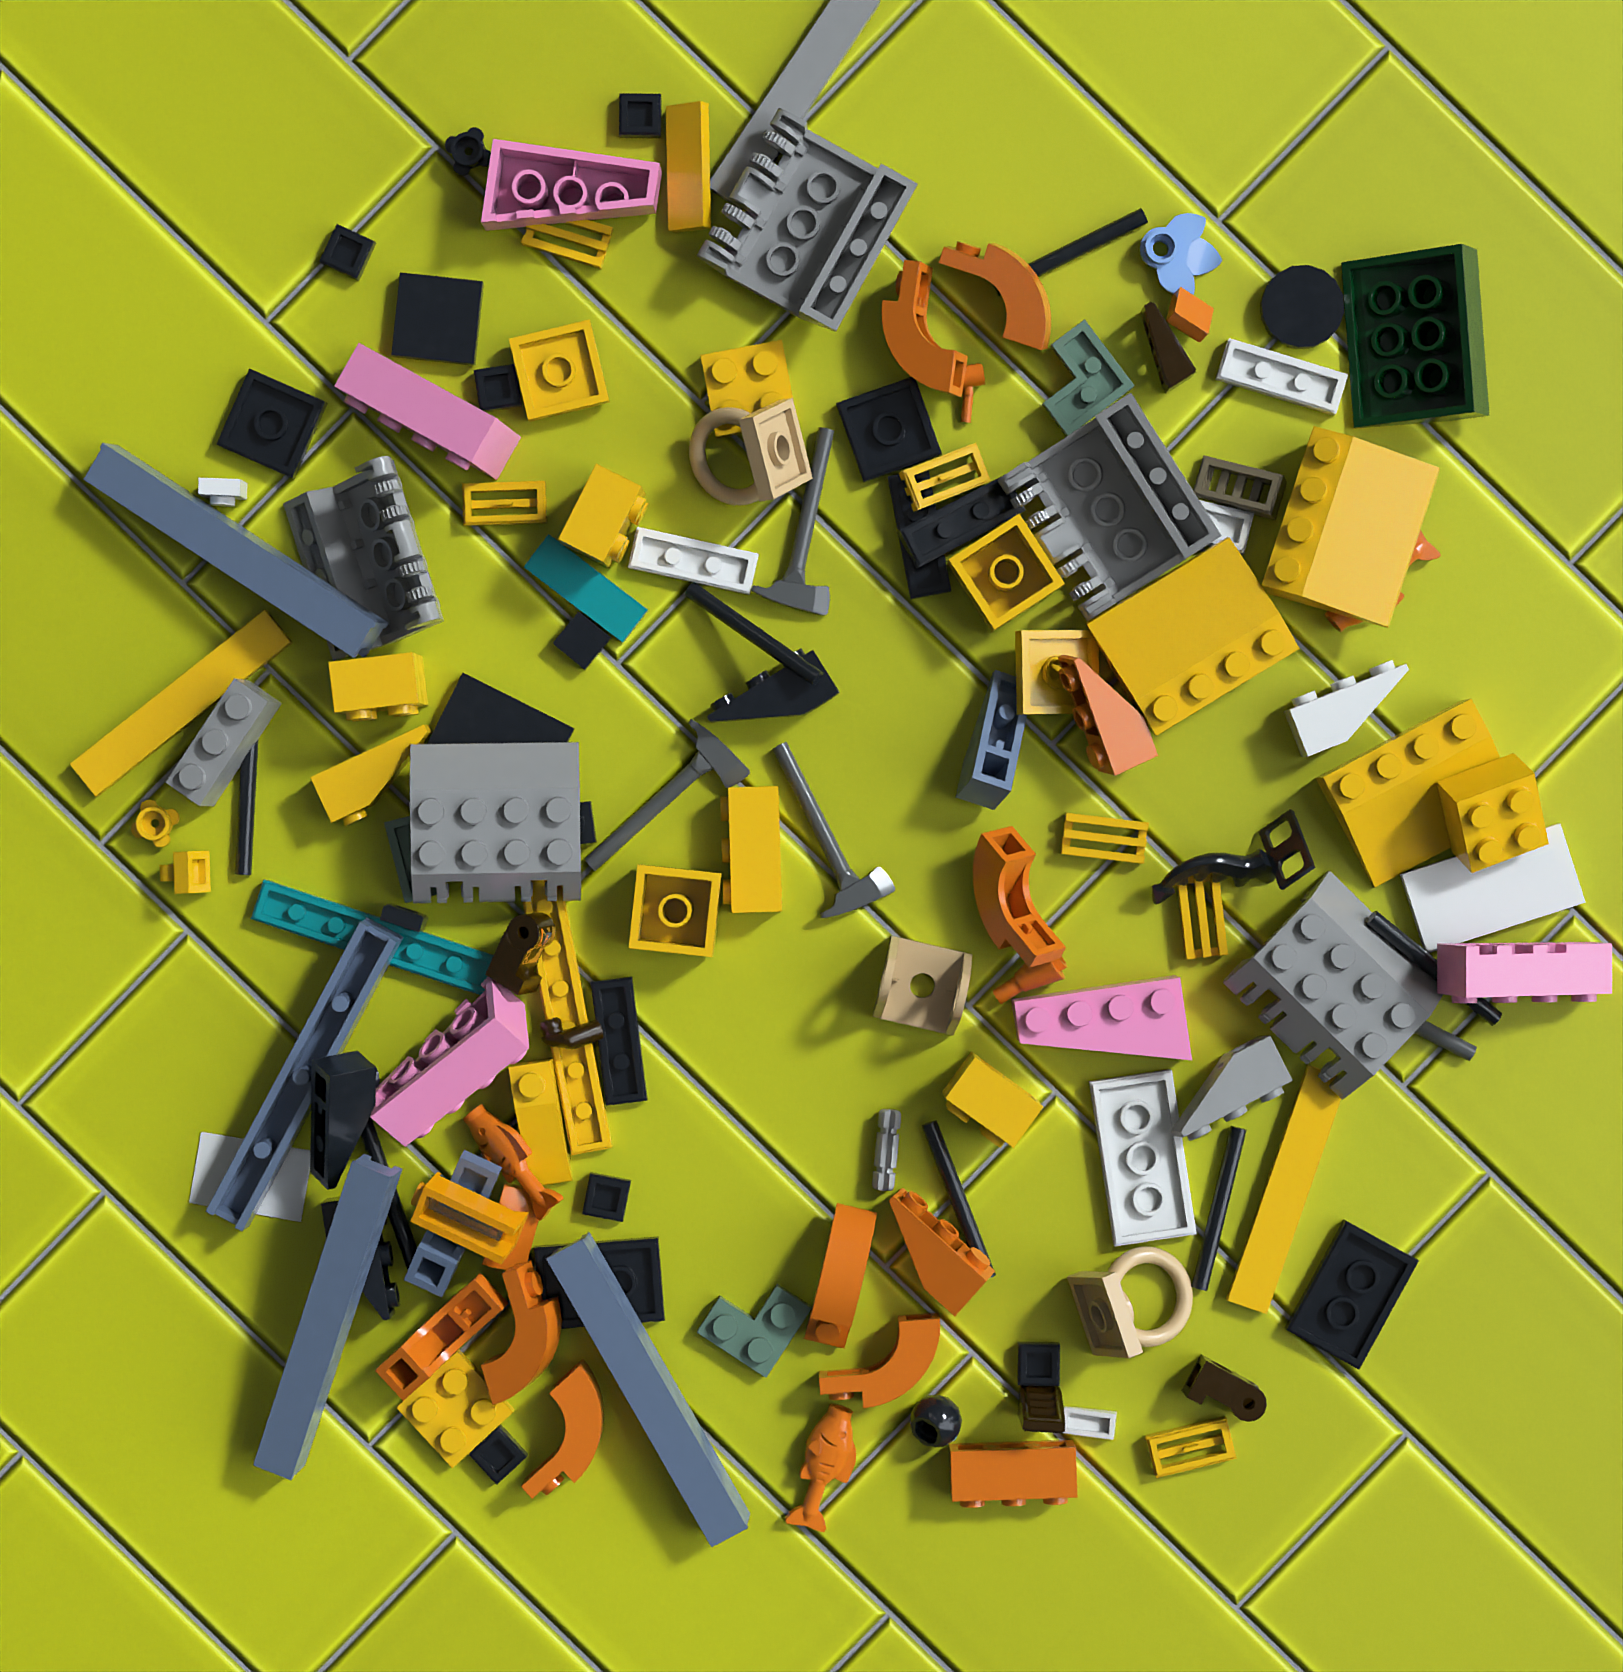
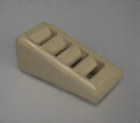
M1204 455L1193 491L1200 499L1276 520L1287 481L1284 475ZM1214 469L1222 471L1216 492L1209 490ZM1234 474L1237 475V480L1232 496L1226 495L1230 476ZM1250 479L1254 483L1249 500L1242 499L1247 480ZM1264 484L1270 485L1266 503H1259Z

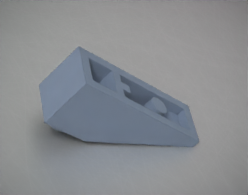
M998 670L992 673L963 761L956 798L995 810L1011 792L1027 715H1017L1015 676Z

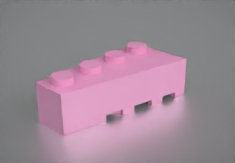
M493 139L481 223L485 230L489 231L526 227L528 225L566 223L567 221L656 214L662 176L660 163Z
M360 343L356 346L334 387L346 394L343 402L363 414L367 412L368 408L380 414L377 421L399 433L401 428L404 427L414 433L411 440L433 452L437 446L448 452L445 459L466 471L471 465L495 480L499 478L521 439L518 434L494 416Z
M1437 943V993L1451 995L1452 1003H1477V997H1492V1002L1516 1003L1517 996H1532V1002H1557V995H1571V1001L1596 1002L1597 994H1612V943Z
M1176 975L1011 999L1016 1035L1019 1043L1192 1060L1181 980Z
M487 977L481 983L485 991L472 1004L465 999L454 1010L457 1016L443 1033L435 1029L425 1039L419 1051V1057L416 1060L408 1056L376 1089L375 1107L370 1117L404 1147L416 1138H422L427 1135L438 1120L447 1113L452 1114L456 1112L467 1097L477 1089L486 1088L494 1080L496 1074L509 1064L513 1065L519 1062L529 1049L525 1004L510 990L490 977Z

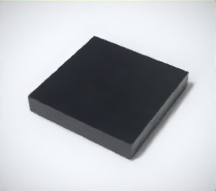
M400 272L391 355L397 358L475 366L484 282Z
M249 368L216 445L295 479L328 403Z
M909 377L836 403L863 483L942 456L917 381L914 378Z

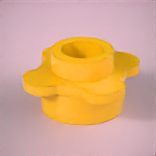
M145 800L140 806L141 812L138 814L136 822L131 826V832L136 838L144 837L145 839L152 840L156 847H165L170 843L169 834L173 825L179 823V813L175 809L166 810L159 807L155 800ZM154 819L159 821V826L156 828L152 826Z

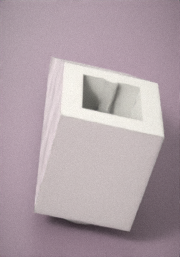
M1393 660L1370 668L1369 671L1372 677L1356 682L1354 675L1330 684L1333 692L1321 697H1317L1314 690L1291 699L1294 707L1285 710L1284 713L1301 756L1308 757L1348 741L1409 670L1407 664L1395 667Z

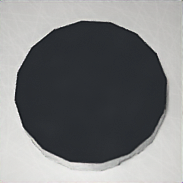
M1310 265L1291 266L1277 273L1266 286L1260 301L1261 320L1268 334L1281 344L1293 349L1313 348L1327 341L1340 326L1344 314L1343 294L1336 280L1324 270Z

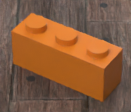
M1073 1440L949 1444L952 1502H960L961 1507H982L985 1505V1501L1001 1500V1504L1004 1506H1022L1026 1504V1499H1043V1503L1047 1505H1062L1068 1503V1498H1078L1076 1447Z

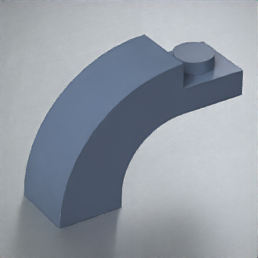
M464 1150L450 1181L490 1199L491 1192L502 1167ZM441 1203V1205L479 1222V1220ZM427 1230L415 1252L404 1280L442 1297L466 1248Z

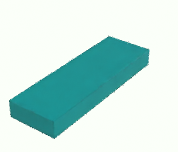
M549 534L524 566L530 573L622 643L626 641L648 612L647 608Z

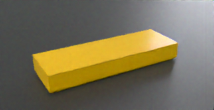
M696 101L666 106L668 231L679 233L710 229L709 103Z

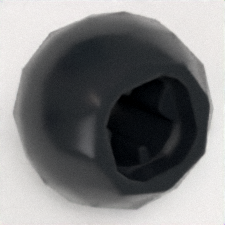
M928 1395L916 1402L909 1422L913 1436L923 1445L944 1447L958 1436L962 1418L959 1407L951 1399L940 1395Z

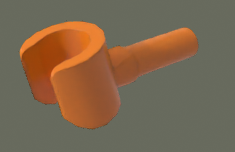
M980 363L966 365L962 392L961 422L971 423L974 396L972 387L985 385L983 365Z

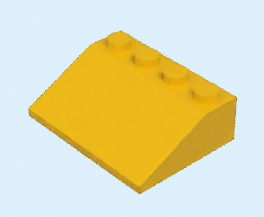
M1313 426L1262 582L1264 589L1273 596L1389 628L1440 468L1350 435Z
M1230 537L1224 538L1085 623L1133 707L1145 717L1149 731L1156 736L1300 649L1281 614Z
M1465 699L1316 777V780L1370 882L1375 888L1451 848L1437 781L1496 760L1500 756L1472 699Z

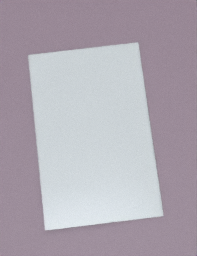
M201 1132L189 1203L209 1206L244 1139ZM291 1147L259 1207L257 1215L301 1222L310 1172V1150Z

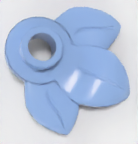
M1192 213L1177 215L1166 228L1157 227L1151 229L1141 240L1140 255L1142 260L1149 267L1156 269L1160 285L1172 294L1182 287L1194 295V276L1208 273L1222 262V258L1217 250L1206 240L1200 238L1206 223L1205 217ZM1162 242L1167 246L1168 252L1165 256H1158L1154 253L1153 245L1155 243Z

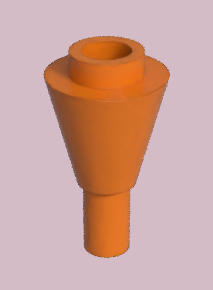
M1062 956L1058 960L1030 968L1024 963L1014 974L1013 978L994 989L993 993L1000 1004H1003L1022 991L1026 992L1065 979L1062 970L1067 968V964Z

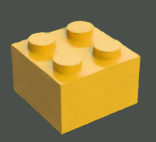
M595 464L558 540L565 547L607 568H610L613 560L620 563L630 543L627 540L626 534L632 523L637 526L640 524L649 505L646 499H644L646 493L642 486Z
M1020 514L1006 521L947 561L948 566L991 632H994L1065 584Z
M409 652L328 662L334 713L346 715L347 721L377 719V711L388 710V716L394 715V717L419 714L418 707L428 706L423 656Z
M1514 753L1437 781L1451 850L1471 873L1549 844L1535 773Z
M638 864L629 948L713 957L722 873Z
M972 1051L942 1091L944 1097L948 1100L945 1104L947 1106L946 1109L965 1123L971 1117L981 1124L979 1128L981 1134L1000 1148L1005 1142L1014 1148L1043 1109V1105L1038 1099Z

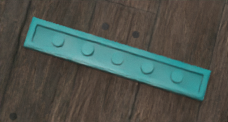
M267 879L263 880L251 919L345 950L359 922L368 917L404 937L389 965L479 995L485 991L481 983L488 977L485 974L494 956L493 954L424 931L416 932L380 920L378 916Z

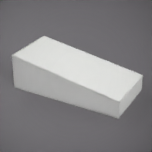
M1064 1407L1065 1432L1063 1433L1114 1439L1117 1411Z

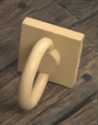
M793 398L778 400L753 413L732 407L713 410L697 423L692 432L689 443V459L693 473L703 489L723 503L739 506L751 504L758 500L759 502L772 500L813 479ZM724 424H733L741 427L747 457L754 478V483L749 487L743 489L728 487L717 480L707 464L705 449L707 439L715 428Z
M1137 1247L1123 1253L1111 1264L1107 1272L1080 1271L1067 1277L1092 1354L1096 1356L1131 1358L1143 1353L1142 1347L1162 1345L1180 1333L1191 1313L1193 1291L1188 1273L1173 1255L1156 1247ZM1143 1263H1151L1163 1268L1171 1277L1176 1289V1304L1171 1317L1164 1325L1154 1330L1135 1328L1132 1304L1120 1284L1124 1275L1132 1267Z

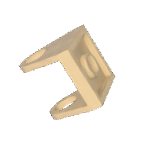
M891 935L872 1016L954 1036L961 1020L969 988L972 954ZM920 973L928 974L934 980V989L926 997H918L910 989L912 978Z

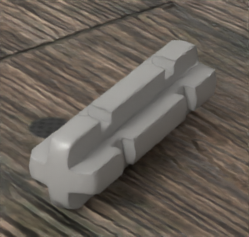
M881 1109L879 1111L878 1127H880V1132H877L874 1166H877L876 1171H873L872 1187L880 1191H892L895 1185L896 1174L893 1173V1168H896L899 1144L897 1129H900L901 1113L898 1110Z

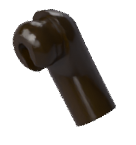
M558 1017L542 1021L539 1025L543 1034L541 1039L547 1046L576 1049L603 1039V1030L598 1020L564 1030L562 1028V1021Z

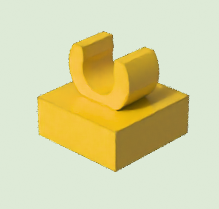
M209 851L173 852V864L159 865L160 881H174L175 894L211 892Z

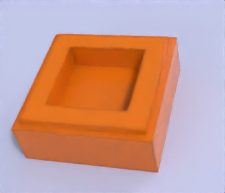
M1180 287L1172 295L1166 321L1192 339L1201 342L1209 334L1214 308Z

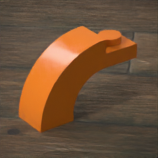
M957 241L956 247H943L939 260L940 264L980 276L992 283L1000 292L1007 313L1003 338L1039 350L1048 348L1051 334L1049 300L1039 277L1024 259L1015 252L996 243H988L984 257L979 256L981 248L961 241Z
M904 260L903 271H899L896 279L898 301L882 300V325L888 347L898 364L912 378L942 393L962 397L968 356L956 350L941 348L931 336L927 325V306L933 268L920 261Z
M1009 826L981 833L973 860L974 894L982 922L997 948L1003 949L1012 946L1030 968L1060 959L1066 947L1038 914L1031 899L1029 871L1036 853L1015 828Z
M837 1203L804 1339L845 1349L863 1283L877 1212Z
M531 1261L516 1264L502 1273L514 1313L515 1335L511 1346L505 1353L495 1355L481 1364L492 1405L511 1398L534 1382L550 1364L560 1340L562 1317L558 1296L543 1300L541 1295L543 1292L542 1280L539 1273L534 1271Z
M479 1273L410 1335L375 1371L404 1401L428 1380L464 1343L503 1310L508 1302Z
M939 1312L897 1315L898 1335L888 1355L878 1363L864 1368L819 1371L820 1395L829 1394L830 1400H846L854 1398V1392H862L863 1408L885 1404L905 1394L922 1378L934 1358L940 1336Z
M584 1359L556 1382L549 1392L562 1410L565 1419V1436L561 1445L524 1479L521 1487L532 1499L540 1491L545 1496L552 1492L564 1480L560 1474L562 1471L575 1483L590 1465L599 1445L604 1424L603 1397L597 1379Z

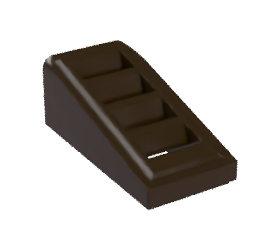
M1151 301L1142 308L1141 318L1162 389H1164L1166 394L1190 379L1196 373V368L1156 304Z
M1020 1385L1018 1417L1024 1431L1061 1434L1065 1432L1063 1399L1059 1386Z

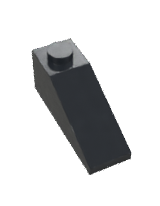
M359 1051L312 1059L310 1173L327 1190L336 1188L375 1107V1092L380 1083L379 1073L376 1066Z

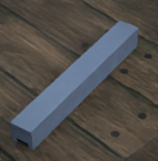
M101 444V450L83 480L352 657H356L357 654L362 657L367 656L383 628H386L389 624L388 622L119 445Z
M368 917L359 922L205 1212L224 1218L235 1224V1228L240 1231L250 1226L311 1112L312 1059L342 1054L403 940V936Z
M366 1154L351 1162L254 1460V1466L292 1480L306 1464L402 1168L396 1166L389 1168L372 1161L371 1156Z
M590 1232L582 1235L581 1238L567 1246L553 1251L551 1256L546 1258L710 1546L713 1547L747 1529L750 1517L748 1508Z

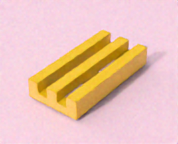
M590 220L567 221L564 223L601 234L602 238L599 241L546 224L526 226L527 229L521 241L523 246L602 269L613 233V227ZM535 231L598 251L595 257L533 237Z
M976 443L899 472L901 481L904 480L907 488H904L906 494L911 496L913 501L911 504L913 512L991 482ZM969 454L973 462L919 483L915 480V475ZM974 470L977 471L978 478L924 499L920 491Z
M546 481L462 483L464 526L548 524ZM537 491V498L471 499V493ZM537 507L538 514L472 516V509Z
M1065 813L1060 854L1144 864L1149 823ZM1073 822L1135 829L1138 830L1137 838L1075 831L1072 830ZM1071 838L1136 846L1135 854L1077 848L1070 847Z
M1212 873L1200 882L1196 881L1193 876L1188 877V884L1194 883L1201 949H1194L1187 885H1177L1185 959L1228 955L1220 882H1212ZM1208 881L1210 882L1217 947H1210L1203 882Z
M1226 1416L1145 1435L1156 1478L1237 1459ZM1221 1429V1434L1157 1449L1156 1444ZM1223 1443L1225 1446V1450L1161 1465V1458Z

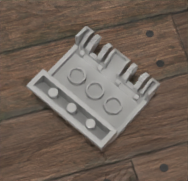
M778 108L770 122V126L781 135L767 129L762 138L769 146L783 155L780 162L776 165L767 156L753 153L749 160L750 163L764 174L752 167L746 166L729 196V199L744 209L745 213L729 203H725L721 210L728 219L742 227L740 234L736 239L727 230L713 226L709 236L723 245L725 249L709 240H705L697 257L726 278L796 317L836 332L918 184L883 164H880L879 168L874 167L808 130L806 121L784 109Z
M1129 393L1097 414L1096 418L1032 460L1023 462L997 480L1006 495L1011 494L1024 485L1026 486L1027 490L1010 500L1015 509L1023 507L1039 495L1046 509L1034 513L1028 517L1025 523L1031 530L1045 521L1049 522L1050 525L1034 534V537L1053 565L1069 555L1072 558L1070 562L1056 570L1060 577L1067 578L1081 566H1084L1091 577V580L1080 583L1069 593L1073 601L1090 591L1094 593L1095 596L1078 606L1086 621L1094 618L1222 536L1132 393Z
M389 456L374 458L355 467L356 473H361L333 487L308 491L283 503L303 567L389 623L386 628H383L370 650L397 642L444 622L427 562L417 537L415 524L405 499L402 483L394 461ZM327 641L333 661L350 657L349 654Z
M579 742L411 744L410 840L413 903H431V887H436L437 903H447V898L449 897V884L447 882L463 881L461 884V896L464 903L473 902V887H479V902H515V886H521V902H529L533 895V883L530 880H547L545 882L547 901H557L558 885H563V901H581Z
M1327 871L1301 898L1302 904L1251 958L1243 959L1224 979L1223 983L1237 995L1250 983L1254 982L1240 998L1246 1006L1254 1003L1269 989L1277 998L1263 1008L1258 1018L1266 1024L1284 1011L1270 1026V1030L1294 1053L1299 1052L1313 1040L1314 1042L1299 1057L1305 1064L1314 1061L1322 1052L1329 1048L1336 1057L1321 1068L1318 1077L1325 1083L1338 1074L1330 1083L1329 1088L1341 1099H1344L1373 1077L1431 1016L1443 994L1437 993V981L1366 924L1368 917L1373 912L1331 871Z

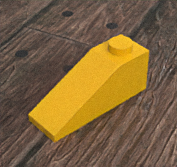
M429 725L419 726L310 777L331 823L342 820L346 827L368 817L365 809L377 803L410 761V745L424 744L432 734Z
M553 1058L521 1062L509 1066L508 1070L519 1132L532 1150V1154L526 1158L528 1168L542 1185L572 1181V1171Z

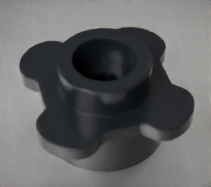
M472 127L468 132L460 133L456 137L450 136L445 142V149L452 154L455 161L453 168L458 175L466 176L473 168L489 166L491 152L486 150L483 143L484 133L479 128ZM467 148L473 150L471 155L465 154Z

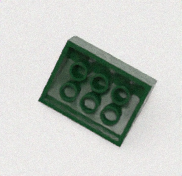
M1456 244L1341 262L1354 428L1443 422L1490 416L1477 249L1464 244Z

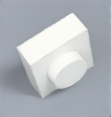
M198 478V495L210 498V505L233 507L235 506V499L247 500L248 483L241 479Z

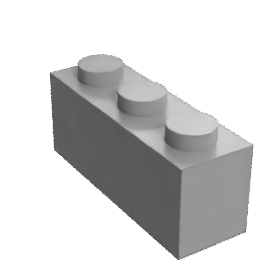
M234 678L166 783L199 806H215L240 768L245 756L257 742L282 703L249 680Z

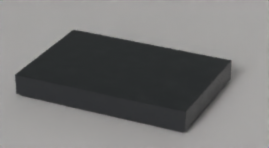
M462 673L427 744L569 742L575 728Z
M1344 1219L1288 1320L1285 1329L1351 1366L1360 1369L1419 1260Z
M659 1236L595 1241L641 1323L665 1321ZM570 1243L535 1246V1266L543 1284V1292L541 1294L543 1300L558 1296L562 1317L561 1329L585 1327L546 1259L551 1256L553 1251L560 1247L563 1248Z

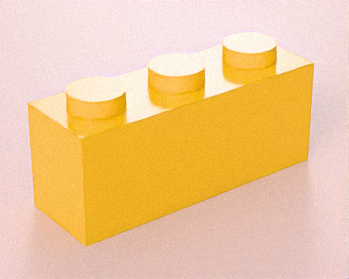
M779 786L728 787V796H720L721 821H729V838H722V863H730L731 879H723V904H731L732 913L782 912Z

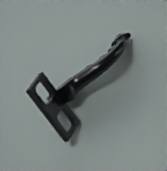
M1289 809L1258 832L1266 852L1259 848L1246 856L1228 853H1207L1182 862L1173 868L1163 878L1161 883L1152 886V900L1154 904H1160L1175 894L1174 885H1187L1188 877L1193 876L1196 881L1200 882L1210 873H1212L1211 879L1214 883H1219L1231 877L1236 887H1242L1253 878H1257L1267 884L1272 883L1276 878L1279 888L1281 890L1286 889L1316 868L1294 811ZM1288 821L1292 830L1291 836L1278 846L1273 847L1270 833L1279 825ZM1297 852H1300L1304 862L1303 867L1285 879L1282 871L1283 862Z

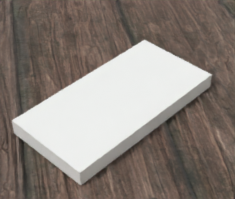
M1557 823L1546 827L1548 845L1471 873L1454 856L1400 874L1423 949L1430 953L1437 950V943L1465 942L1586 903L1561 824Z
M1167 1069L1089 1081L1113 1245L1121 1246L1197 1234L1182 1137L1173 1136L1171 1129L1179 1119L1172 1070Z

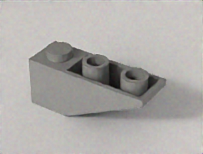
M1258 1036L1223 1054L1171 1129L1173 1136H1187L1189 1141L1194 1140L1212 1130L1209 1125L1210 1123L1222 1117L1227 1122L1245 1114L1248 1111L1245 1105L1259 1098L1261 1103H1264L1284 1093L1281 1086L1293 1080L1271 1036Z

